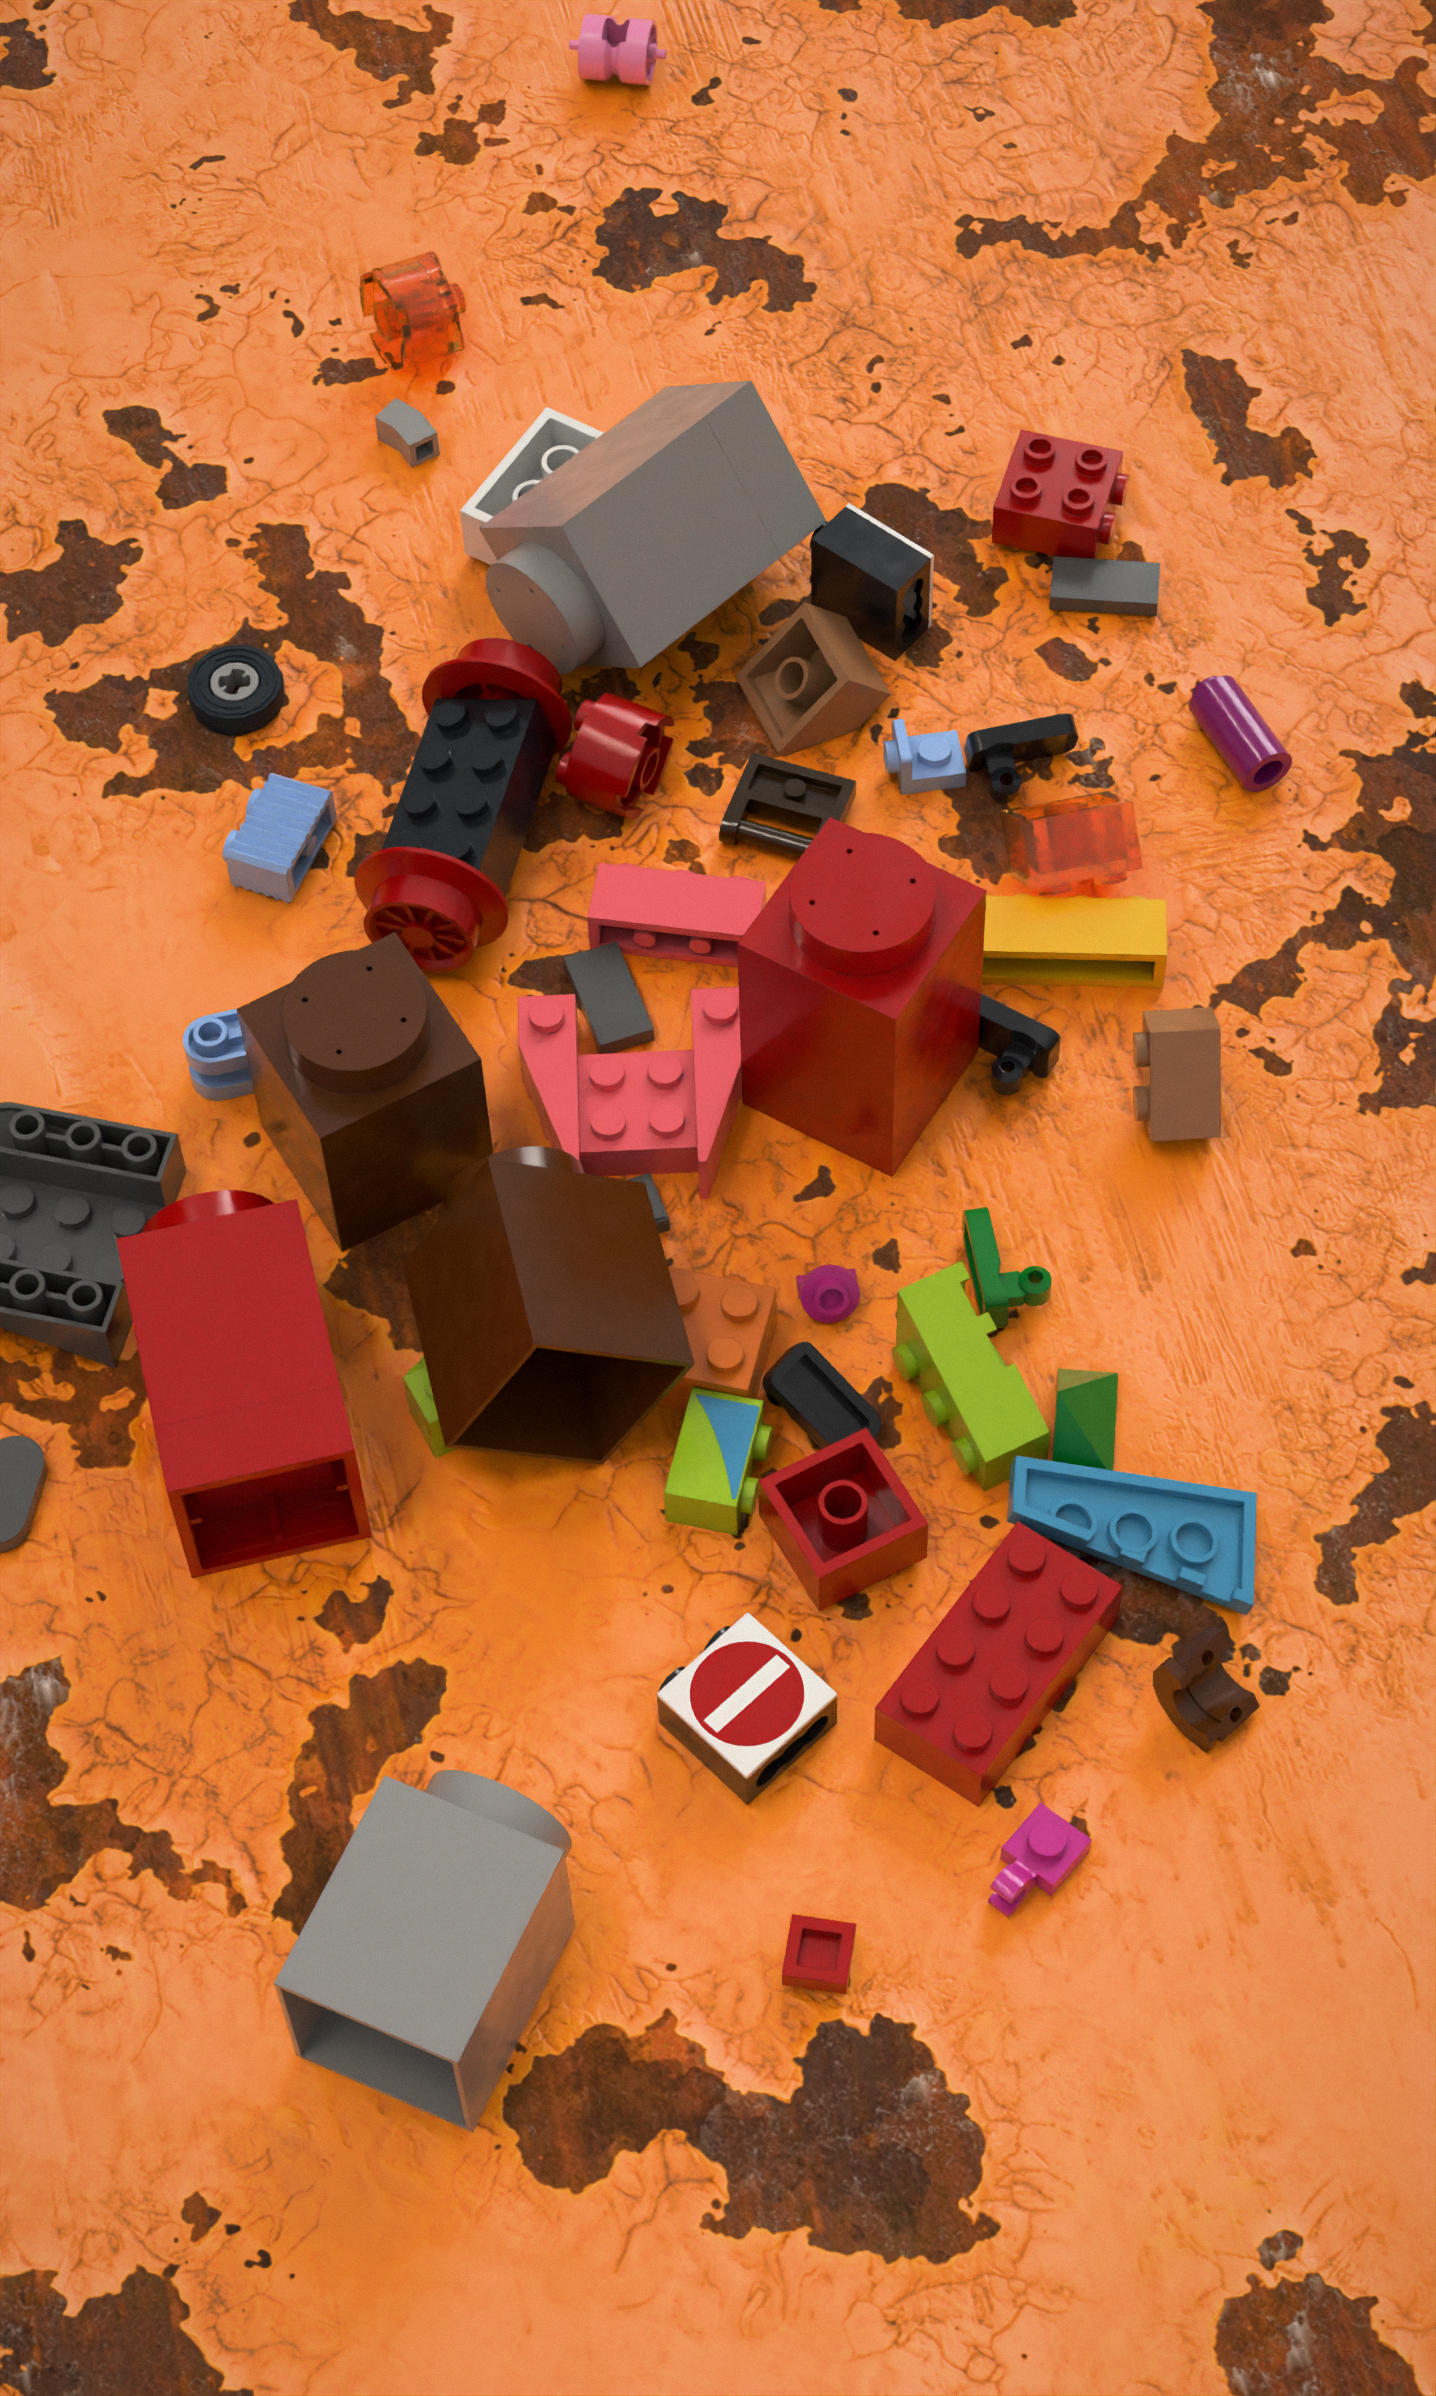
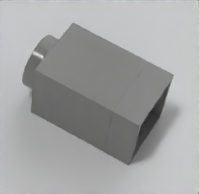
M750 380L664 387L479 529L497 559L487 570L486 587L491 604L501 623L515 642L524 644L541 653L556 667L559 674H569L579 666L643 667L825 523L826 519L753 382Z

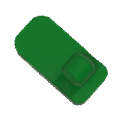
M988 1207L963 1210V1242L979 1316L989 1312L996 1328L1007 1327L1009 1307L1022 1306L1024 1303L1030 1306H1040L1049 1300L1052 1277L1045 1268L1040 1266L1027 1267L1021 1273L1019 1271L1000 1273L1001 1262Z

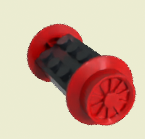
M501 638L478 639L465 645L458 653L456 659L438 665L428 674L422 688V702L429 718L382 850L367 856L360 863L354 879L355 890L359 900L367 909L363 922L367 937L373 943L396 932L421 970L445 972L465 966L472 959L475 948L496 941L504 933L508 925L509 907L505 897L552 757L565 747L572 732V716L568 706L561 697L563 686L561 676L556 667L533 648L519 642Z

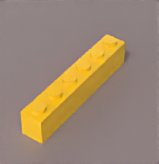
M1016 894L1013 896L986 895L982 984L1163 988L1167 961L1166 899H1147L1141 896L1091 898L1086 895H1073L1070 897H1043L1030 894Z

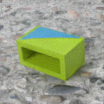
M692 1387L664 1490L667 1522L738 1535L743 1513L753 1515L757 1504L758 1480L760 1479L753 1478L756 1461H767L772 1444L773 1426L764 1424V1401Z

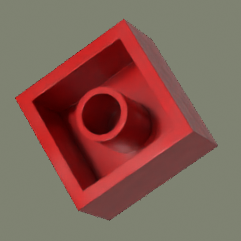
M867 1427L758 1480L759 1516L819 1612L927 1558L928 1522Z

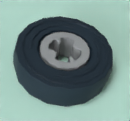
M247 645L220 647L208 652L197 661L188 676L189 705L197 720L213 732L230 736L249 734L262 729L278 716L284 703L283 674L274 658L259 648ZM235 686H244L238 689L237 694H229L234 691Z

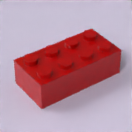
M1017 1521L875 1707L874 1740L977 1807H980L1118 1621L1123 1586Z

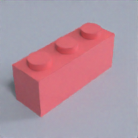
M599 863L587 915L590 949L617 941L622 954L738 967L737 943L767 903L766 882L753 881L741 876L727 878L695 874L688 870L667 871L642 868L630 863L619 865Z

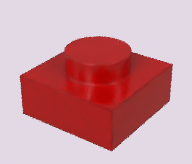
M792 1914L782 1970V1985L847 1994L856 1938V1923Z

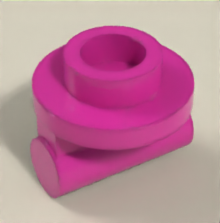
M829 1264L819 1266L808 1274L796 1276L798 1298L801 1300L806 1313L817 1321L825 1323L841 1321L851 1315L859 1303L860 1289L855 1268L846 1269L839 1265Z

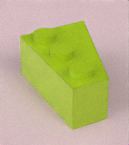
M960 1261L898 1290L896 1346L891 1351L895 1365L902 1377L907 1381L913 1378L921 1390V1403L932 1425L936 1428L942 1425L951 1438V1452L960 1470L965 1475L973 1473L983 1491H986L1010 1479V1465L1016 1455L1048 1460L1050 1430L1015 1363L1007 1366L987 1336L996 1331L997 1328L989 1312L977 1317L965 1293V1283L971 1277L963 1262Z

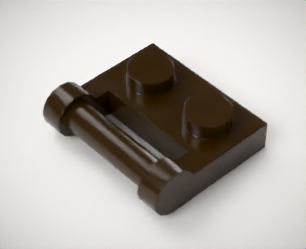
M752 753L722 819L719 841L732 845H737L739 841L801 857L814 838L748 821L746 819L749 812L817 830V835L829 817L842 823L845 822L856 796V781Z

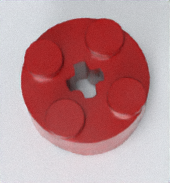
M612 693L603 694L596 702L585 699L580 705L574 720V730L578 731L571 752H566L559 762L556 771V782L565 785L567 794L573 798L628 820L636 819L644 809L635 806L643 792L654 795L666 770L672 750L673 738L664 735L665 726H674L673 718Z

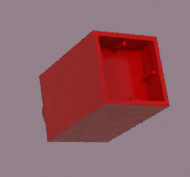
M829 817L737 943L742 1103L893 1177L978 1053L987 890L926 862L913 848L897 839L881 834L864 833Z
M219 1190L200 1193L178 1200L157 1212L148 1220L141 1233L117 1238L116 1241L166 1491L191 1578L372 1537L355 1449L298 1200L294 1199L274 1204L262 1195L240 1190Z

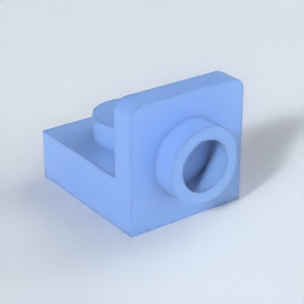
M904 719L892 720V740L883 741V754L887 774L896 773L901 795L966 786V769L957 730L907 736Z

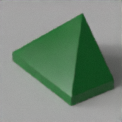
M1058 1368L1052 1461L1113 1470L1118 1373Z

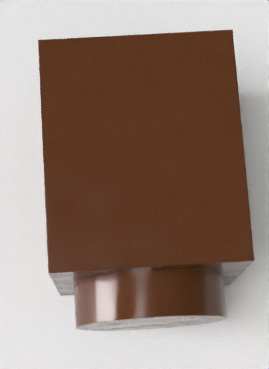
M396 932L359 950L343 951L325 956L307 966L291 983L236 1009L261 1126L341 1252L443 1202L447 1187L463 1169L477 1160L493 1154L481 1058Z
M528 1146L496 1152L470 1164L451 1181L444 1195L445 1213L403 1263L445 1447L603 1465L695 1364L646 1185L642 1182L585 1174L582 1164L574 1156L555 1148Z

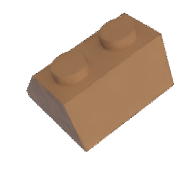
M806 602L789 617L735 675L777 753L783 756L856 731L891 695L847 617Z

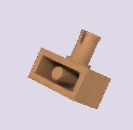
M1213 1007L1142 1011V1032H1133L1132 1037L1134 1066L1143 1067V1086L1133 1087L1135 1121H1144L1151 1142L1221 1137V1028Z

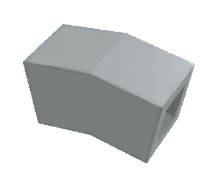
M395 398L375 416L378 439L399 451L412 468L440 455L437 431L420 411Z

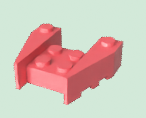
M739 987L691 989L693 1050L579 1055V1029L575 994L518 997V1046L522 1081L529 1099H532L539 1115L540 1125L545 1137L549 1140L552 1148L565 1151L574 1156L582 1164L585 1174L625 1176L643 1175L646 1173L698 1172L700 1199H709L721 1164L720 1157L728 1134L732 1132L737 1117V1107L742 1096Z

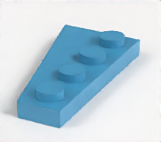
M1015 1456L1010 1465L1007 1522L1015 1525L1019 1521L1042 1536L1244 1615H1247L1254 1605L1257 1493Z

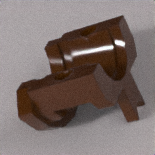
M1209 1626L1174 1658H1167L1153 1671V1687L1164 1711L1186 1738L1206 1753L1216 1745L1217 1741L1223 1742L1260 1707L1254 1693L1240 1686L1224 1669L1219 1656L1224 1652L1223 1649L1229 1642L1223 1630Z

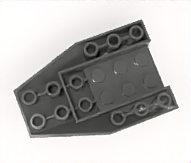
M14 1102L0 1103V1328L117 1368L133 1321L116 1239L141 1233L149 1219L166 1206L176 1202L187 1172L178 1134Z

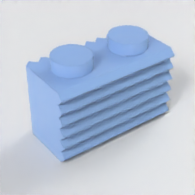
M269 773L268 781L264 782L263 789L255 788L251 793L246 807L245 821L241 823L240 831H230L225 840L222 857L227 863L231 884L236 888L241 886L246 891L251 889L256 894L262 893L266 897L272 896L276 900L282 899L285 903L292 902L337 819L333 791L275 773Z

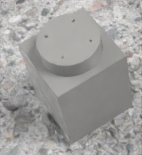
M441 1770L432 1776L425 1791L384 1775L274 1982L296 2056L473 2133L575 1928L566 1858L572 1847V1840L564 1826L552 1814L530 1798L504 1784L478 1774L460 1770Z

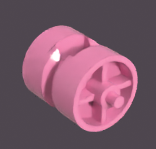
M586 13L582 22L579 40L570 39L569 49L578 50V71L581 79L609 81L614 74L618 75L621 83L649 86L653 78L657 59L666 60L667 56L666 49H658L657 24L655 20L628 17L623 24H618L614 16Z

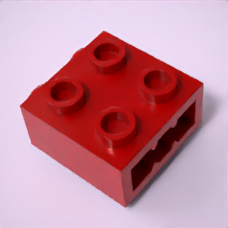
M1021 429L993 506L992 542L1053 556L1097 559L1101 544L1110 545L1113 539L1117 521V514L1112 513L1114 505L1123 506L1127 496L1130 475L1122 473L1124 451Z

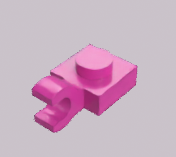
M1040 1802L1002 1846L1000 1859L1008 1865L990 1885V1889L994 1893L988 1899V1903L1009 1918L1035 1885L1052 1896L1089 1853L1092 1839Z

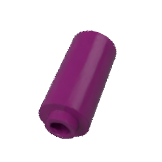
M1228 675L1211 676L1202 680L1195 687L1189 702V711L1244 788L1249 792H1259L1279 782L1289 771L1292 765V757L1236 680Z

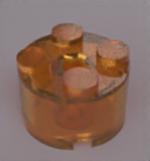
M428 251L378 267L371 272L363 274L359 287L363 316L366 317L373 314L378 331L369 333L379 356L391 370L409 369L464 350L465 341L461 331L459 314L466 311L465 298L457 283H448L442 271L439 258L434 251Z

